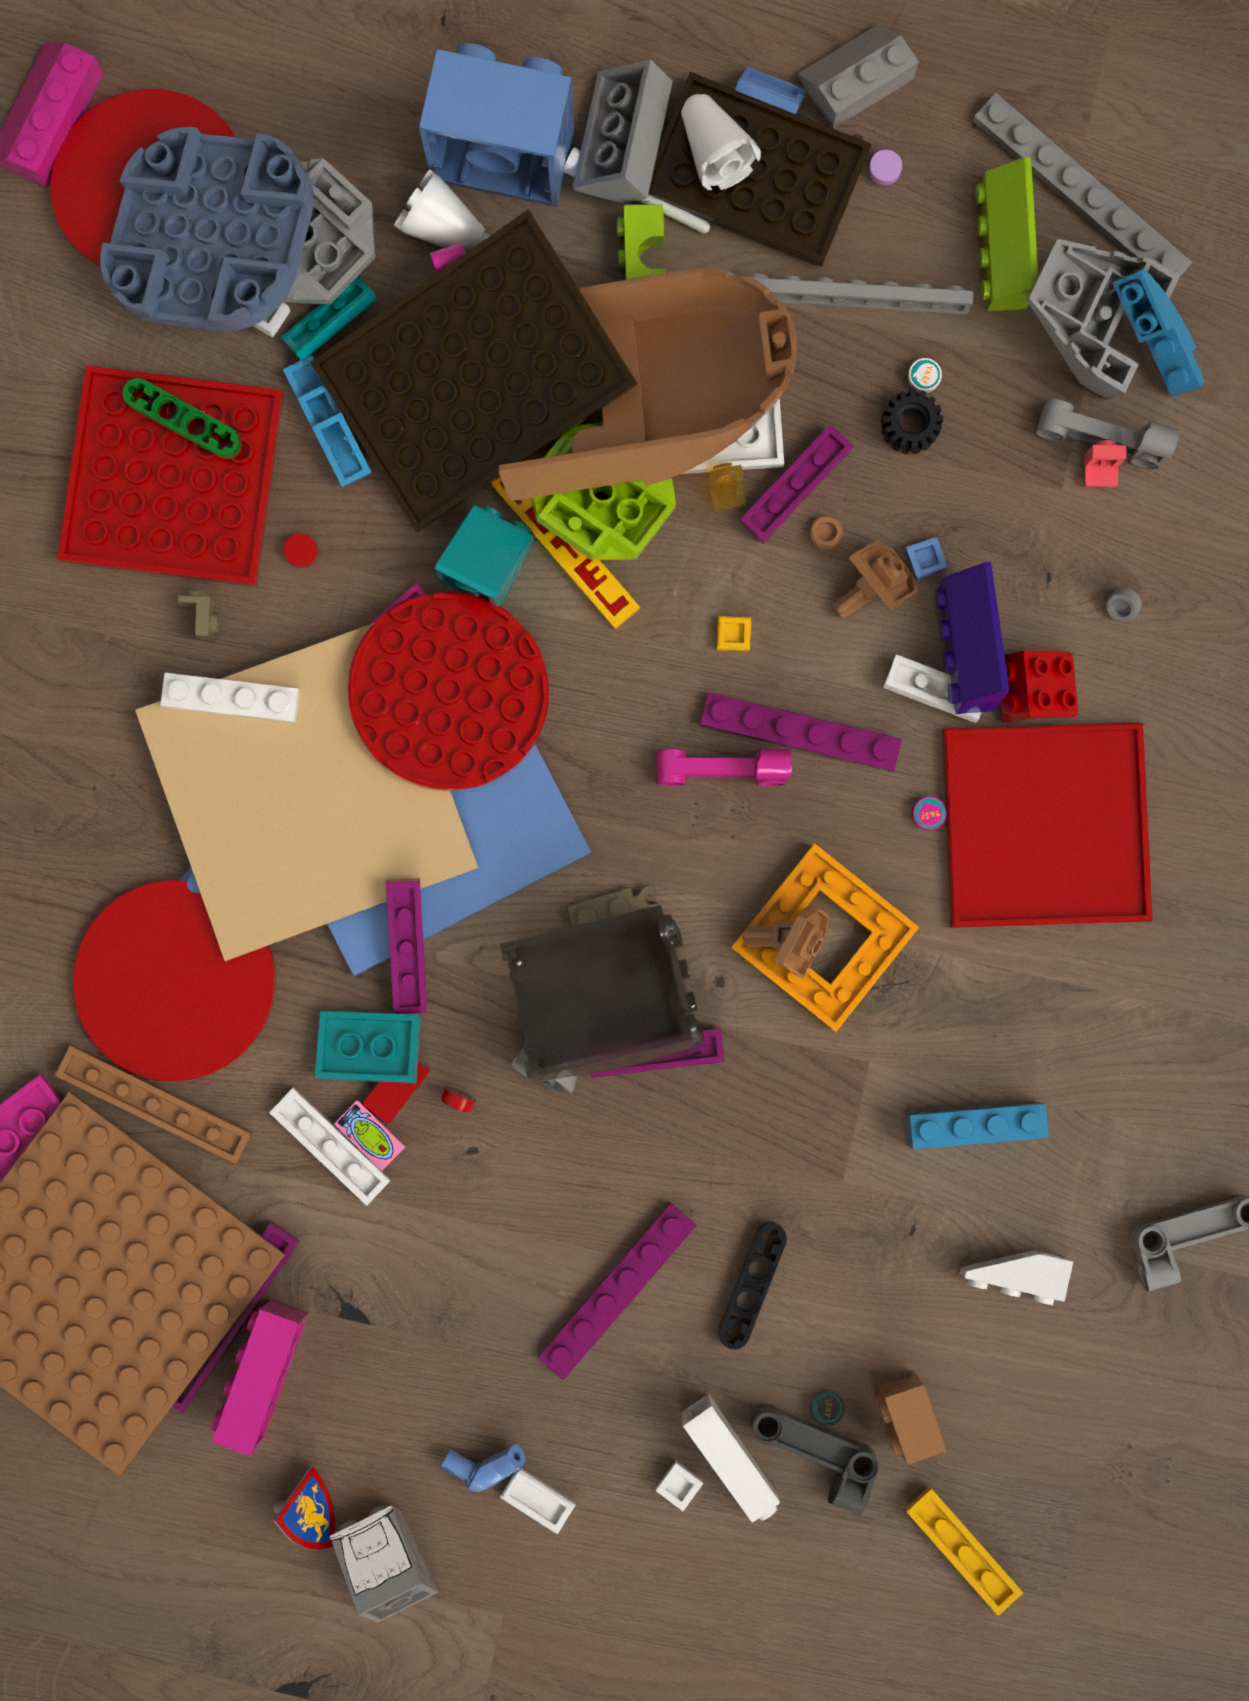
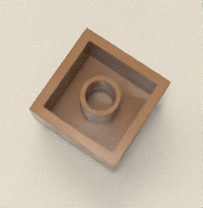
M915 1372L876 1385L879 1395L874 1397L880 1416L883 1417L884 1423L890 1424L891 1428L886 1429L885 1432L896 1457L902 1455L906 1464L909 1465L947 1452L926 1388Z

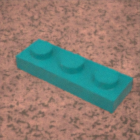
M357 276L330 305L320 304L281 336V339L303 361L332 336L341 331L356 316L365 311L368 306L377 300V297Z

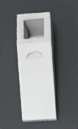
M1031 1250L963 1266L960 1268L959 1274L968 1279L967 1284L973 1287L987 1289L988 1284L1001 1287L1000 1292L1003 1294L1020 1297L1021 1292L1034 1295V1301L1053 1305L1054 1300L1065 1302L1073 1261L1066 1257Z

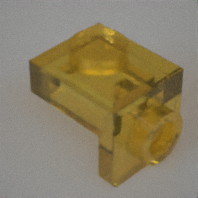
M723 463L714 466L713 471L708 472L707 485L714 512L718 513L745 506L746 499L742 487L744 475L741 464L732 466V463Z

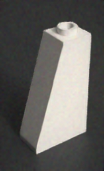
M708 1393L681 1412L683 1427L750 1521L753 1523L758 1518L761 1521L766 1520L777 1511L776 1506L780 1504L778 1494Z

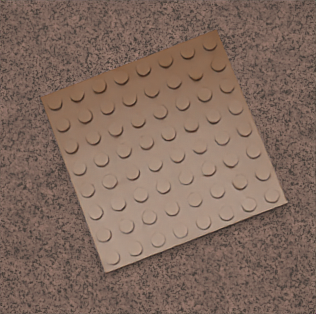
M69 1092L0 1183V1387L120 1477L286 1254L75 1094Z

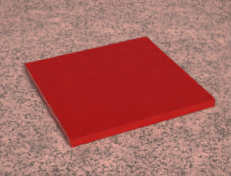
M1143 723L943 729L951 928L1153 921Z

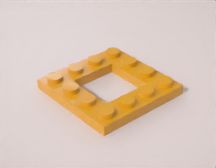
M814 843L747 927H773V922H795L797 916L820 891L871 932L830 984L811 968L808 969L804 979L792 974L774 961L779 952L776 948L745 946L743 933L731 946V949L833 1031L837 1032L919 929V926Z

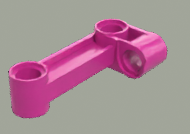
M760 749L756 751V758H686L685 750H657L656 784L665 786L685 785L686 777L756 778V785H786V782L791 779V750Z

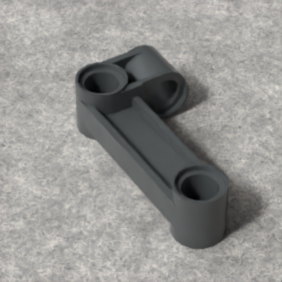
M764 1404L757 1407L752 1413L751 1418L753 1431L757 1439L838 1471L832 1482L827 1502L859 1516L862 1515L879 1471L878 1460L872 1448L780 1411L773 1405ZM764 1417H772L777 1421L771 1430H763L758 1424ZM865 1456L871 1459L870 1464L865 1469H857L853 1466L855 1460L859 1457Z

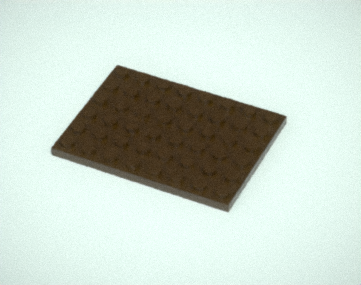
M530 210L520 214L310 362L416 532H420L500 478L499 465L527 460L638 385Z

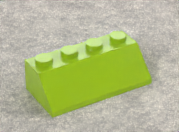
M1023 157L985 171L980 184H976L975 200L976 204H981L982 214L977 219L978 236H983L984 247L980 248L979 265L980 268H985V280L981 282L982 300H987V311L1027 309L1029 303L1026 299L1038 276L1031 157Z

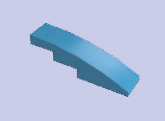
M313 355L305 360L283 369L343 488L372 472L340 409L310 362L314 360Z

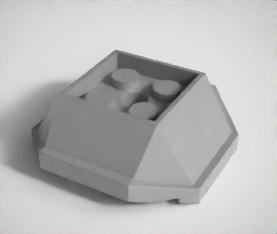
M324 158L301 162L310 177L313 187L314 204L307 231L313 233V236L304 243L293 286L283 302L330 305L376 258L372 202Z

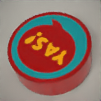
M445 1087L441 1096L443 1103L466 1113L472 1111L476 1099L451 1087Z

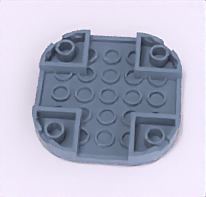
M179 127L158 134L159 141L150 145L145 151L140 147L130 158L122 172L119 182L124 186L125 190L110 243H102L100 266L104 281L108 284L116 299L129 312L151 323L223 332L242 330L260 323L283 303L293 286L314 204L313 187L308 173L286 144L269 135L257 133L255 139L201 134L196 127Z

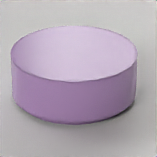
M880 150L875 153L869 164L871 179L883 186L895 183L900 177L903 166L900 156L892 150Z

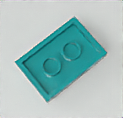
M320 1011L315 1078L322 1080L417 1084L421 1016L414 1014Z

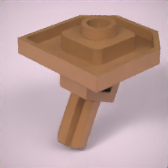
M876 540L849 557L862 574V577L856 582L857 585L834 603V608L841 617L846 619L865 603L873 601L879 596L889 610H892L917 593L914 575L894 549Z
M810 904L797 916L795 922H773V927H746L743 932L744 945L776 948L779 952L774 961L792 974L804 979L827 935L829 915L819 907Z

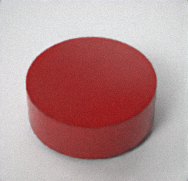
M297 533L286 540L284 555L291 565L297 568H306L316 561L318 547L309 535Z

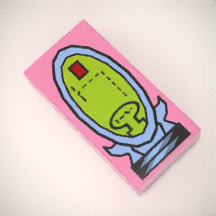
M357 1100L334 1123L381 1171L406 1147L360 1100Z

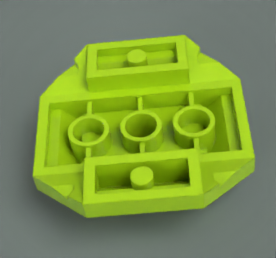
M603 420L600 423L574 427L559 438L544 458L572 453V441L575 435L587 428L604 426ZM672 478L645 486L643 480L531 498L536 521L591 560L637 559L676 506ZM594 493H604L609 499L599 500L594 496Z

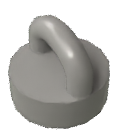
M1126 587L1116 589L1106 601L1108 614L1119 622L1131 621L1137 616L1142 607L1140 596L1134 590Z

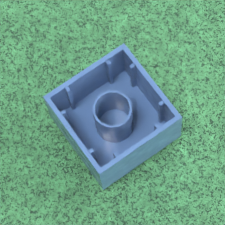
M460 44L457 46L456 53L437 49L419 125L428 169L438 174L447 184L558 207L565 178V164L570 155L574 137L572 78L563 76V70L558 64L544 58H526L523 61L522 67L497 62L494 52L477 44Z

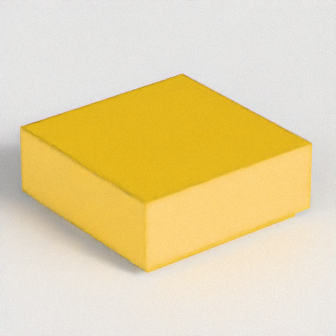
M718 616L716 651L749 652L751 617Z

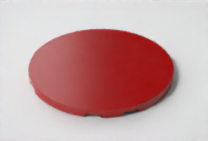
M134 90L116 95L96 105L84 114L69 130L53 164L51 199L54 213L61 229L74 248L83 257L101 269L100 254L102 243H110L125 190L119 181L128 161L140 147L145 151L150 145L159 141L158 134L179 127H196L201 134L235 137L226 122L206 104L191 96L171 90Z
M434 592L399 603L388 610L385 615L369 628L358 645L351 663L348 681V701L351 717L361 741L370 754L385 769L398 778L422 788L439 791H462L477 788L499 779L517 766L529 753L546 719L549 705V679L542 654L529 631L527 632L513 618L514 616L499 605L496 607L489 600L475 595L460 592Z
M170 880L154 882L135 888L114 900L97 916L87 930L76 956L73 989L76 1008L87 1034L98 1049L112 1062L135 1075L148 1079L173 1082L187 1081L215 1073L236 1061L247 1051L259 1033L262 1032L269 1018L275 996L276 971L273 953L269 946L225 961L201 893L190 891L187 881Z

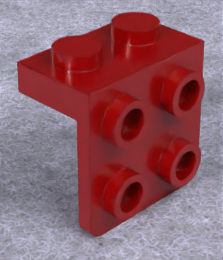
M1020 651L1005 655L1010 691L1000 703L1002 723H1015L1033 718H1072L1078 715L1073 655L1070 652Z

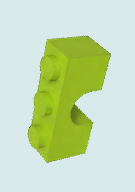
M663 204L624 205V217H617L618 238L624 237L625 249H618L619 270L625 269L626 280L665 273V269L648 268L640 261L641 254L647 249L664 248Z

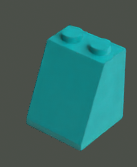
M474 505L434 569L440 582L462 593L487 599L496 607L498 605L501 607L535 542L534 536L530 533L531 529L525 524L513 520L511 524L501 519L502 514L487 505H484L483 509Z

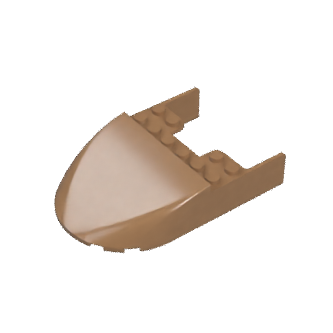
M686 269L579 288L638 385L602 408L604 426L587 428L575 435L572 441V453L499 465V475L509 500L514 501L643 480L645 486L670 479L711 459L750 430L778 401L788 386L797 360V337L790 313L782 301L779 302L769 292L768 287L749 276L743 279L738 276L729 275L728 270Z

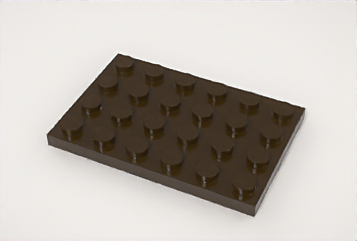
M690 72L658 147L648 195L708 222L822 267L872 144ZM706 94L710 96L760 148L761 158L759 162L755 158L750 165L753 171L742 181L727 189L720 190L719 186L716 185L711 186L712 190H707L699 180L681 115L685 101L692 95Z

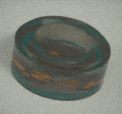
M821 1390L812 1397L810 1411L817 1423L823 1426H833L843 1418L845 1406L841 1397L836 1392Z

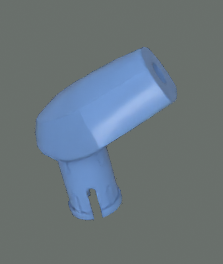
M515 1444L494 1453L482 1460V1462L478 1461L476 1464L450 1448L440 1469L466 1482L467 1490L481 1492L496 1485L520 1469L525 1464L526 1455L521 1447Z

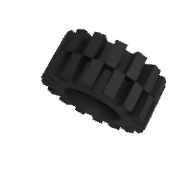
M910 389L906 394L904 391L898 393L896 398L893 397L889 401L881 418V432L886 435L884 440L887 444L891 442L893 444L892 449L896 451L898 448L903 449V454H908L909 451L917 454L922 449L925 451L934 443L942 428L943 415H940L942 410L940 404L936 406L934 404L936 399L933 396L927 398L925 396L927 392L922 390L920 394L915 393L916 389ZM913 410L921 414L924 419L923 429L914 434L905 432L899 423L902 413Z

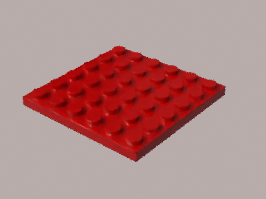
M86 365L57 559L60 562L257 587L284 396L283 391ZM134 378L144 379L231 427L241 439L242 448L240 453L232 459L225 460L219 458L134 411L123 398L125 384ZM144 388L140 392L134 390L132 395L135 398V402L140 398L147 401L152 407L154 400L147 397L143 392ZM173 403L163 404L159 410L160 417L163 419L173 418L177 412L176 405ZM202 419L192 420L188 425V432L192 435L203 433L206 427L205 421ZM214 427L211 438L218 441L221 445V450L225 446L231 448L233 443L230 440V436L227 439L220 438L214 433V430L217 428Z

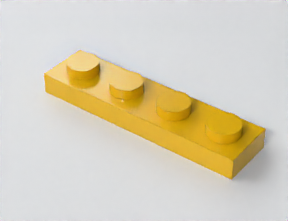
M930 1486L905 1508L910 1517L998 1616L1023 1594L1020 1587Z

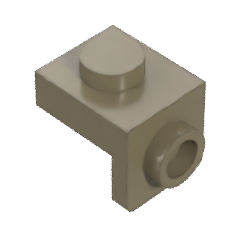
M191 590L187 591V596L178 595L177 603L181 607L196 608L195 636L201 641L215 642V632L219 633L221 626L220 613L216 612V602L210 596H207V592Z

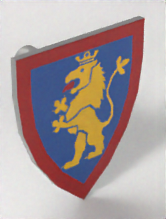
M310 1466L286 1501H275L273 1511L277 1515L273 1521L291 1542L303 1548L321 1550L333 1547L330 1536L335 1534L334 1510L328 1489L314 1467Z

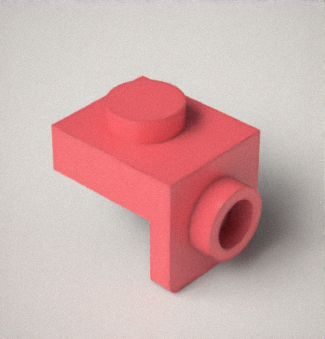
M1112 440L1098 441L1096 445H1092L1084 454V486L1115 488L1118 485V467L1126 459V445H1116V442Z

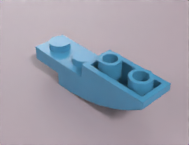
M1145 269L1115 280L1112 284L1139 343L1147 342L1171 397L1201 387L1205 380L1192 353L1197 347L1182 317L1160 285Z

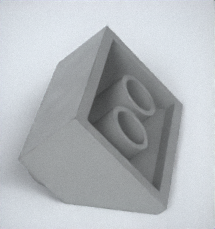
M879 23L799 72L797 77L829 126L834 129L913 80L919 61L900 34Z

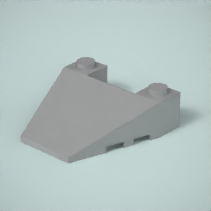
M1056 239L1026 300L1081 385L1106 400L1125 394L1139 364L1108 346L1124 312L1122 303L1112 283L1124 276L1145 269L1170 299L1180 275L1154 259L1126 256L1125 253L1118 251L1107 252L1098 250L1094 246Z

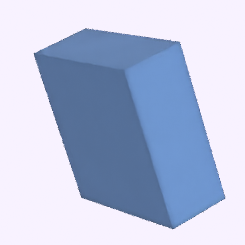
M937 537L904 549L915 580L945 571L948 568Z

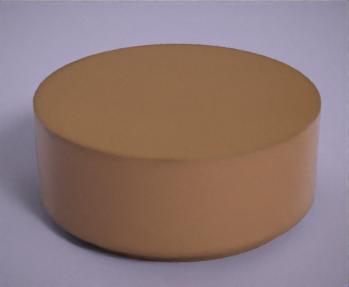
M832 516L817 518L812 523L809 531L811 543L820 550L835 548L843 536L841 523Z

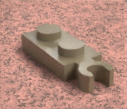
M655 886L643 888L637 896H633L630 887L568 906L567 910L576 939L640 920L638 913L640 909L649 912L658 910L661 907L660 903L649 905L645 901L647 893L656 891Z

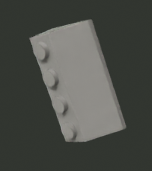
M651 59L598 71L572 187L575 191L618 203L648 198L673 82Z

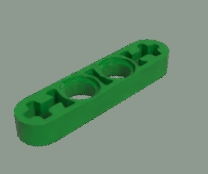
M134 378L125 384L123 398L134 411L219 458L225 460L232 459L240 453L242 448L241 439L231 427L144 379ZM144 388L143 392L147 397L154 400L152 407L147 401L140 398L135 402V398L132 395L134 390L140 392ZM165 403H173L177 407L176 415L171 419H163L159 415V410ZM194 419H202L206 424L205 430L199 435H192L188 432V425ZM214 427H217L214 433L220 438L227 439L230 436V440L233 443L231 448L225 446L221 450V445L218 441L211 438Z

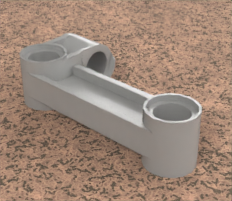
M1058 399L1045 400L1036 430L1037 435L1052 441H1063L1065 437L1096 445V442L1103 440L1115 441L1116 445H1126V455L1132 456V464L1150 470L1159 469L1167 459L1172 457L1180 435V431L1153 422H1149L1137 432L1074 413L1073 405Z
M1238 1195L1229 1200L1136 1225L1131 1232L1130 1238L1137 1260L1139 1276L1145 1290L1149 1292L1181 1283V1275L1172 1253L1173 1250L1249 1229V1219L1242 1220L1240 1214L1241 1208L1249 1203V1197ZM1153 1231L1156 1235L1155 1244L1150 1248H1145L1143 1237L1146 1233Z

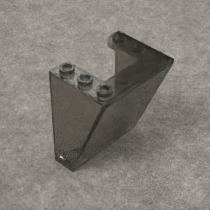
M661 905L500 944L503 960L508 961L510 968L509 978L514 985L526 1043L524 1051L528 1056V1060L524 1061L527 1078L532 1082L536 1083L701 1054L700 1044H705V1038L701 1024H699L698 1019H695V1015L692 1014V1012L698 1011L694 992H688L685 979L690 978V972L686 958L680 960L678 947L683 946L679 926L676 925V921L673 920L672 914H666Z

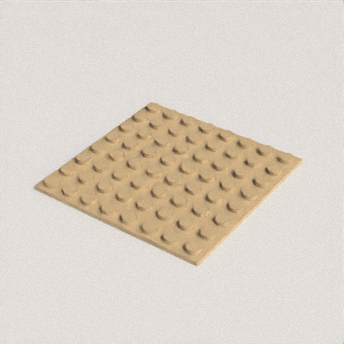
M375 623L221 678L224 680L298 688L300 696L296 723L163 708L160 706L161 701L135 710L225 961L386 903V880L420 878L421 890L478 869L451 791L422 788L398 778L385 769L370 754L355 729L348 701L349 672L358 645L369 628Z

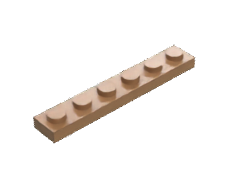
M74 1045L69 1046L55 1074L56 1077L234 1164L239 1163L253 1134Z

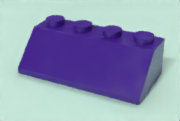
M984 562L944 577L940 587L935 590V605L937 609H941L942 620L939 622V635L941 640H945L947 652H944L943 664L945 672H950L951 684H948V700L950 704H954L955 714L995 711L1010 691L991 562Z

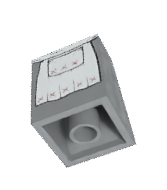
M387 1504L372 1509L369 1512L370 1516L359 1522L351 1520L342 1524L338 1528L339 1532L330 1536L358 1615L377 1623L439 1592L401 1510Z

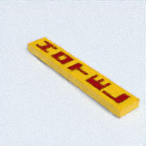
M501 478L490 484L522 523L531 529L530 532L614 630L640 610V606L600 560L589 559L536 521L531 498L511 501L508 498Z

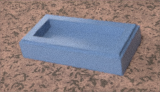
M750 67L745 68L735 91L793 114L797 113L806 94L804 88Z

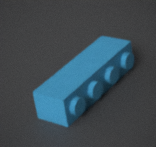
M1041 1102L905 1113L908 1147L913 1150L1049 1138L1046 1104Z

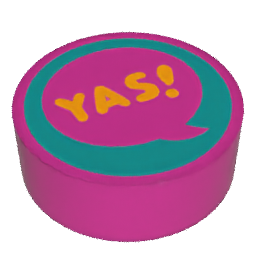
M935 797L922 798L912 809L914 823L917 827L926 831L939 828L944 823L947 815L945 805Z

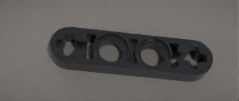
M764 1223L756 1231L718 1331L720 1341L729 1349H741L748 1342L784 1251L787 1237L783 1228L777 1223ZM772 1229H776V1235L780 1238L779 1243L773 1242L768 1251L769 1254H775L774 1259L771 1260L764 1254L755 1253L757 1247L762 1251L765 1248L766 1240L762 1237L763 1233H770ZM756 1260L766 1262L768 1265L767 1275L761 1279L753 1278L749 1273L751 1263ZM751 1292L756 1297V1304L751 1310L745 1311L737 1306V1298L741 1293ZM732 1311L741 1317L750 1318L749 1323L741 1320L739 1331L743 1336L742 1338L736 1337L733 1342L729 1341V1335L725 1332L726 1328L732 1329L737 1320L736 1317L730 1316Z

